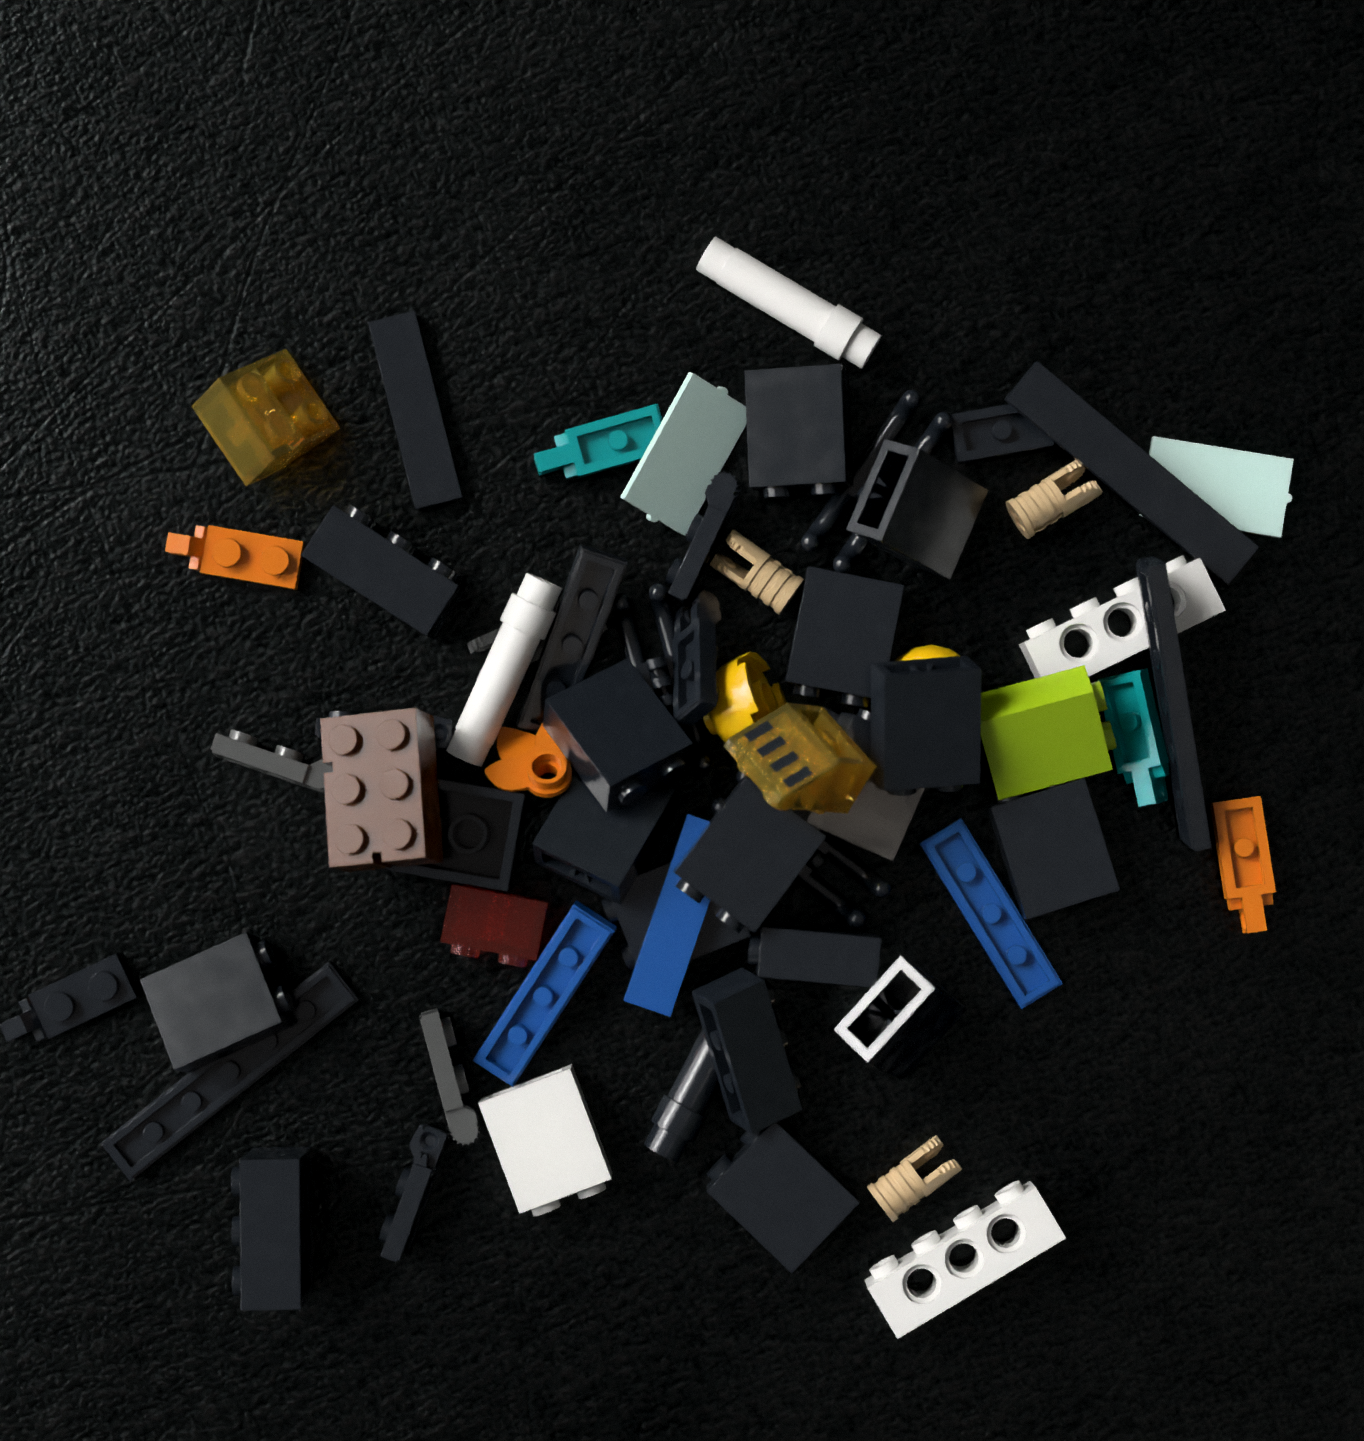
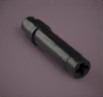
M703 1028L669 1094H664L651 1119L654 1126L644 1143L647 1148L677 1163L688 1143L695 1142L707 1118L704 1114L719 1087Z

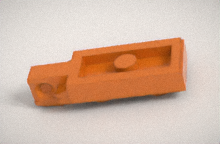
M196 525L194 537L168 532L165 552L190 557L189 568L199 570L202 574L297 590L303 560L301 554L304 551L305 542L208 525V527Z
M1261 796L1209 803L1224 899H1227L1228 910L1239 911L1243 933L1250 934L1267 931L1263 906L1273 904V893L1276 892Z

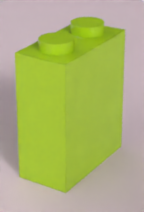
M1085 665L981 693V738L998 800L1113 770L1108 751L1117 749L1110 721L1101 722L1099 716L1100 711L1107 710L1105 696L1100 681L1090 682Z

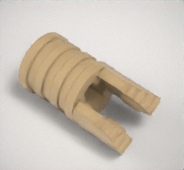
M1077 460L1041 480V483L1030 487L1028 491L1020 493L1018 497L1006 501V507L1013 522L1025 538L1033 537L1036 532L1044 530L1049 524H1054L1059 518L1066 517L1102 494L1103 491L1097 482L1092 480L1063 496L1061 490L1070 486L1071 483H1075L1085 472L1086 468Z
M732 530L726 538L727 544L739 555L754 564L748 572L732 559L722 554H716L710 565L745 591L748 590L752 593L751 595L761 599L765 605L772 607L774 612L780 615L805 579L799 575L797 577L793 574V571L783 567L779 561L772 559L770 554L739 532Z
M937 1135L901 1160V1164L890 1169V1172L885 1176L882 1175L877 1182L867 1186L892 1222L896 1221L900 1214L908 1211L912 1205L920 1202L921 1198L929 1196L962 1170L958 1162L953 1159L940 1165L923 1180L915 1171L928 1160L935 1157L944 1144Z

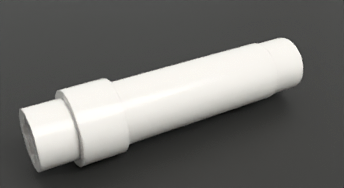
M714 237L697 265L696 270L814 341L815 347L838 361L843 357L862 369L881 339V334L862 324V317L840 304L837 306L832 305L764 263L717 237Z
M526 573L517 594H511L500 618L503 623L455 727V733L446 750L448 753L463 761L482 767L491 746L496 740L541 639L545 640L556 616L553 608L561 593V587L538 576Z

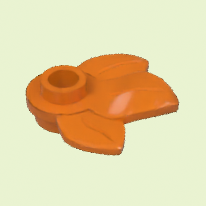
M543 723L536 735L514 728L501 727L497 735V751L501 760L494 762L484 770L485 775L492 784L508 792L529 790L534 795L544 798L558 796L568 789L572 782L571 765L547 733ZM545 773H553L556 775V777L552 779L540 778Z

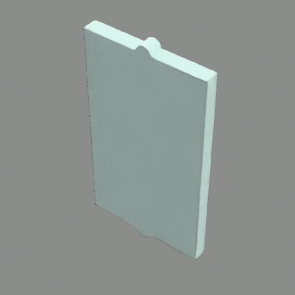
M689 372L620 497L647 513V520L652 522L660 521L684 536L706 499L705 491L708 484H712L711 479L722 470L747 424L746 406L728 396L726 388L721 386L716 388L692 372Z
M1156 436L1152 437L1149 455L1238 530L1245 533L1281 538L1286 504L1292 501V496L1288 492L1294 459Z

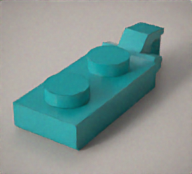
M658 404L565 430L564 434L554 436L557 447L533 454L539 475L563 469L566 479L577 476L582 478L640 461L662 422Z
M1148 668L1097 679L1101 683L1107 704V710L1103 711L1105 721H1110L1117 749L1112 751L1117 773H1123L1127 784H1134L1139 807L1167 801L1168 793L1165 776L1170 775L1169 765L1167 764L1169 759Z

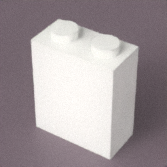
M572 1064L481 1098L478 1104L519 1214L531 1210L533 1216H539L560 1207V1198L577 1192L579 1199H583L606 1189L604 1182L612 1179L613 1172Z

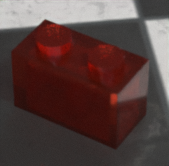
M454 883L451 885L440 942L451 944L450 953L479 958L480 950L498 953V962L526 967L528 959L537 961L539 958L550 901Z

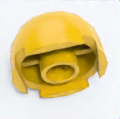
M754 652L738 656L718 669L716 672L717 686L719 688L717 706L703 717L704 723L712 735L719 734L721 739L736 750L758 752L757 749L778 736H781L785 742H788L790 738L784 734L792 731L790 712L784 693L778 682L770 687L763 672L770 670V667L761 656ZM766 721L772 725L773 729L751 742L744 736V734Z

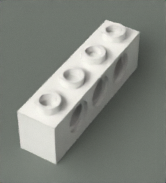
M1184 555L1166 563L1171 595L1174 599L1173 609L1177 634L1226 610L1201 558L1187 563ZM1138 577L1113 588L1117 597L1102 605L1094 597L1070 609L1073 619L1056 626L1053 618L1026 630L1030 639L1019 644L1034 677L1038 678L1085 665L1088 676H1091L1149 648ZM1113 610H1121L1130 618L1131 628L1124 637L1114 635L1108 627V617ZM1070 631L1082 633L1087 640V651L1081 658L1070 656L1064 648V638Z
M1020 1180L1008 1184L995 1194L997 1201L982 1210H980L978 1205L966 1209L953 1219L955 1226L940 1235H938L936 1230L928 1232L911 1244L912 1252L898 1260L894 1255H891L869 1269L872 1275L865 1279L866 1286L897 1339L1066 1239L1037 1188L1031 1181L1024 1185L1021 1184ZM1003 1218L1014 1220L1016 1231L1011 1239L996 1241L992 1238L991 1230L998 1220ZM966 1243L973 1246L975 1254L969 1264L955 1266L950 1263L949 1255L956 1245ZM927 1269L933 1273V1281L927 1289L914 1291L907 1286L908 1277L914 1270Z

